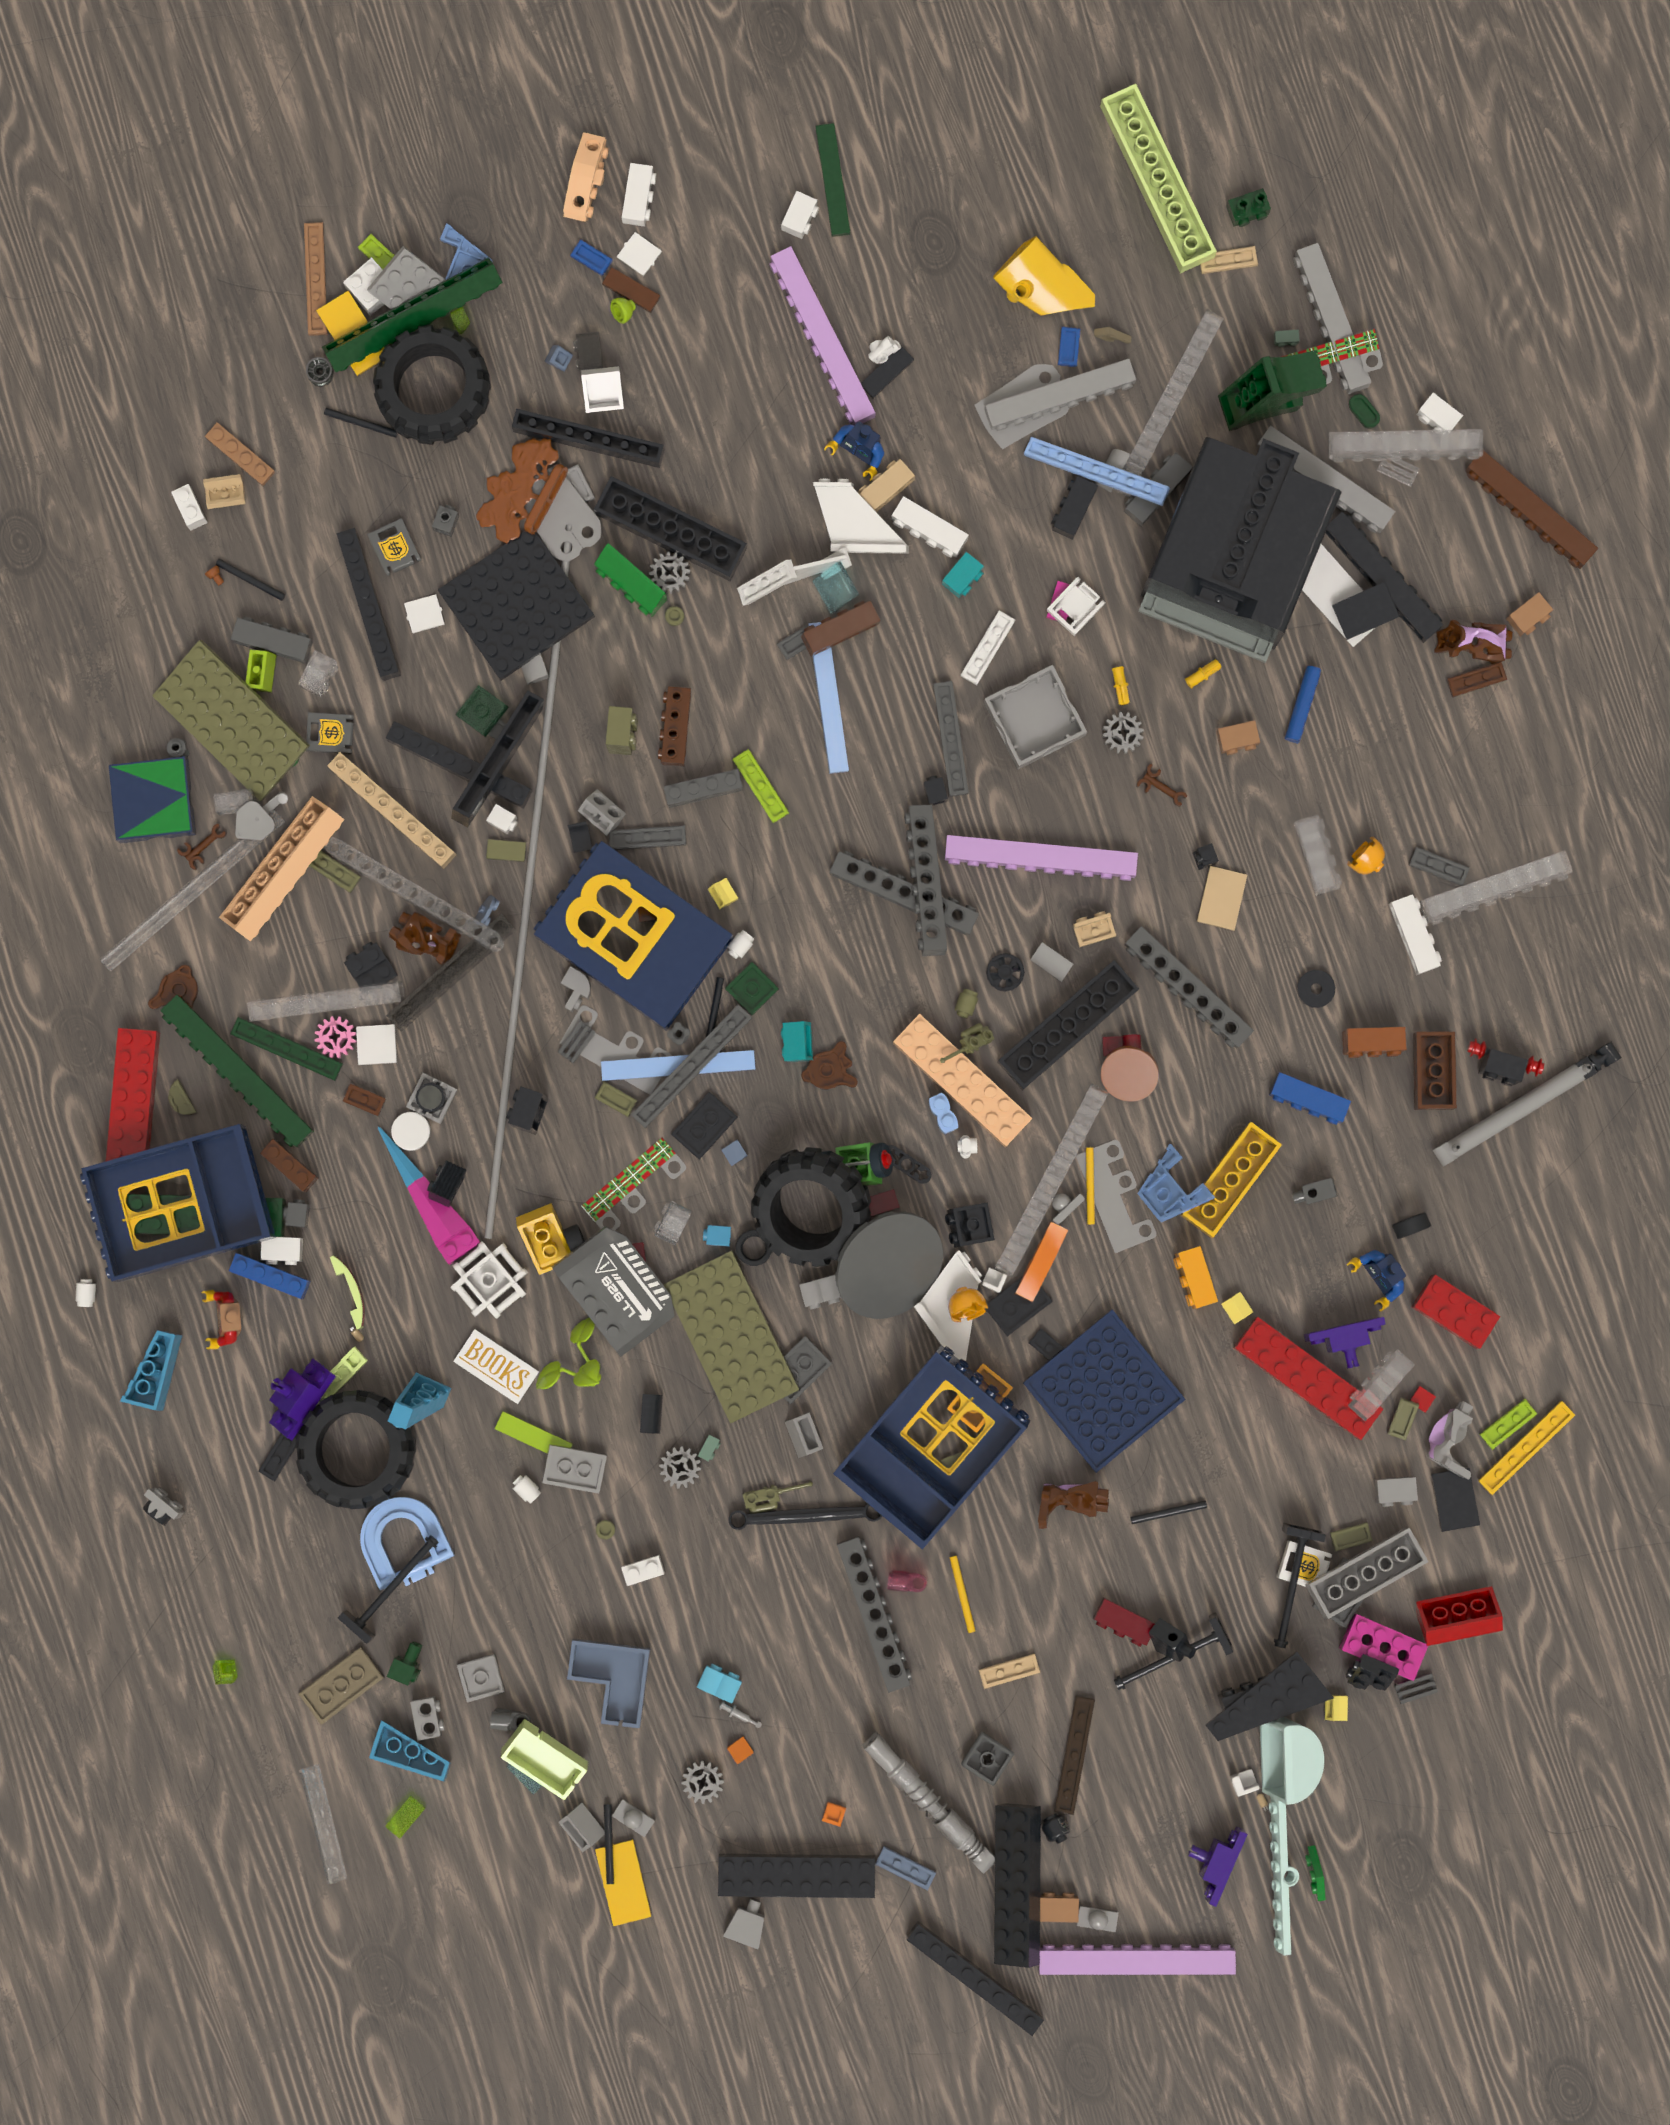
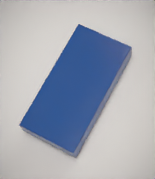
M581 239L571 253L573 259L601 276L605 274L613 261L612 258Z
M1061 328L1059 366L1077 367L1080 339L1079 328Z

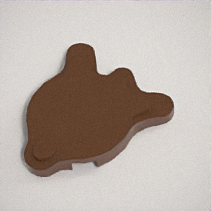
M181 965L177 970L166 975L160 983L158 994L149 1000L148 1006L154 1010L169 1003L176 995H179L193 1009V1004L198 994V985L192 975V969L188 965Z
M839 1041L832 1050L823 1051L813 1056V1061L809 1062L807 1068L801 1074L802 1080L825 1090L833 1089L840 1085L851 1088L856 1087L857 1079L846 1072L852 1066V1061L845 1055L846 1043Z

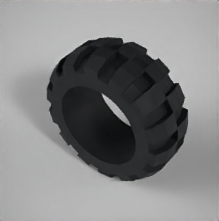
M433 325L418 326L419 330L411 333L408 331L401 333L395 337L396 342L391 346L386 345L379 356V365L374 369V396L380 412L397 433L407 439L413 438L418 440V443L433 445L436 441H444L445 444L458 440L457 436L465 431L469 433L478 424L477 420L480 415L485 414L489 404V391L491 390L490 375L478 348L468 338L460 336L458 331L447 327L435 329ZM429 356H441L456 362L464 370L466 383L462 396L454 406L438 414L426 415L412 411L399 399V384L404 372L419 359Z
M806 1147L802 1152L794 1149L782 1154L778 1160L772 1161L759 1178L754 1188V1197L751 1200V1215L757 1220L754 1227L760 1239L766 1238L770 1242L768 1248L778 1257L783 1253L790 1257V1263L804 1266L806 1262H812L813 1267L829 1265L832 1260H838L840 1252L849 1237L865 1222L869 1223L871 1216L869 1189L866 1185H862L861 1179L863 1176L855 1166L849 1168L842 1162L844 1157L834 1152H831L830 1155L823 1154L821 1148ZM798 1180H809L822 1184L839 1201L842 1209V1225L838 1229L824 1234H813L799 1229L790 1222L782 1209L780 1200L781 1188L790 1182Z
M343 1391L330 1395L320 1401L313 1411H309L302 1421L303 1426L299 1434H297L295 1448H297L296 1463L299 1474H302L307 1483L306 1486L314 1495H318L326 1503L338 1508L364 1509L381 1504L402 1488L401 1486L409 1478L414 1466L416 1441L413 1437L411 1426L407 1429L397 1428L388 1422L395 1403L386 1397L370 1391ZM349 1413L364 1414L376 1420L386 1432L389 1440L390 1454L388 1463L380 1476L367 1485L354 1486L341 1482L330 1473L323 1459L322 1444L327 1430L338 1418Z

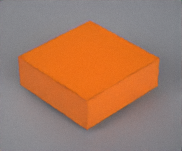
M828 1802L822 1821L841 1827L846 1807Z

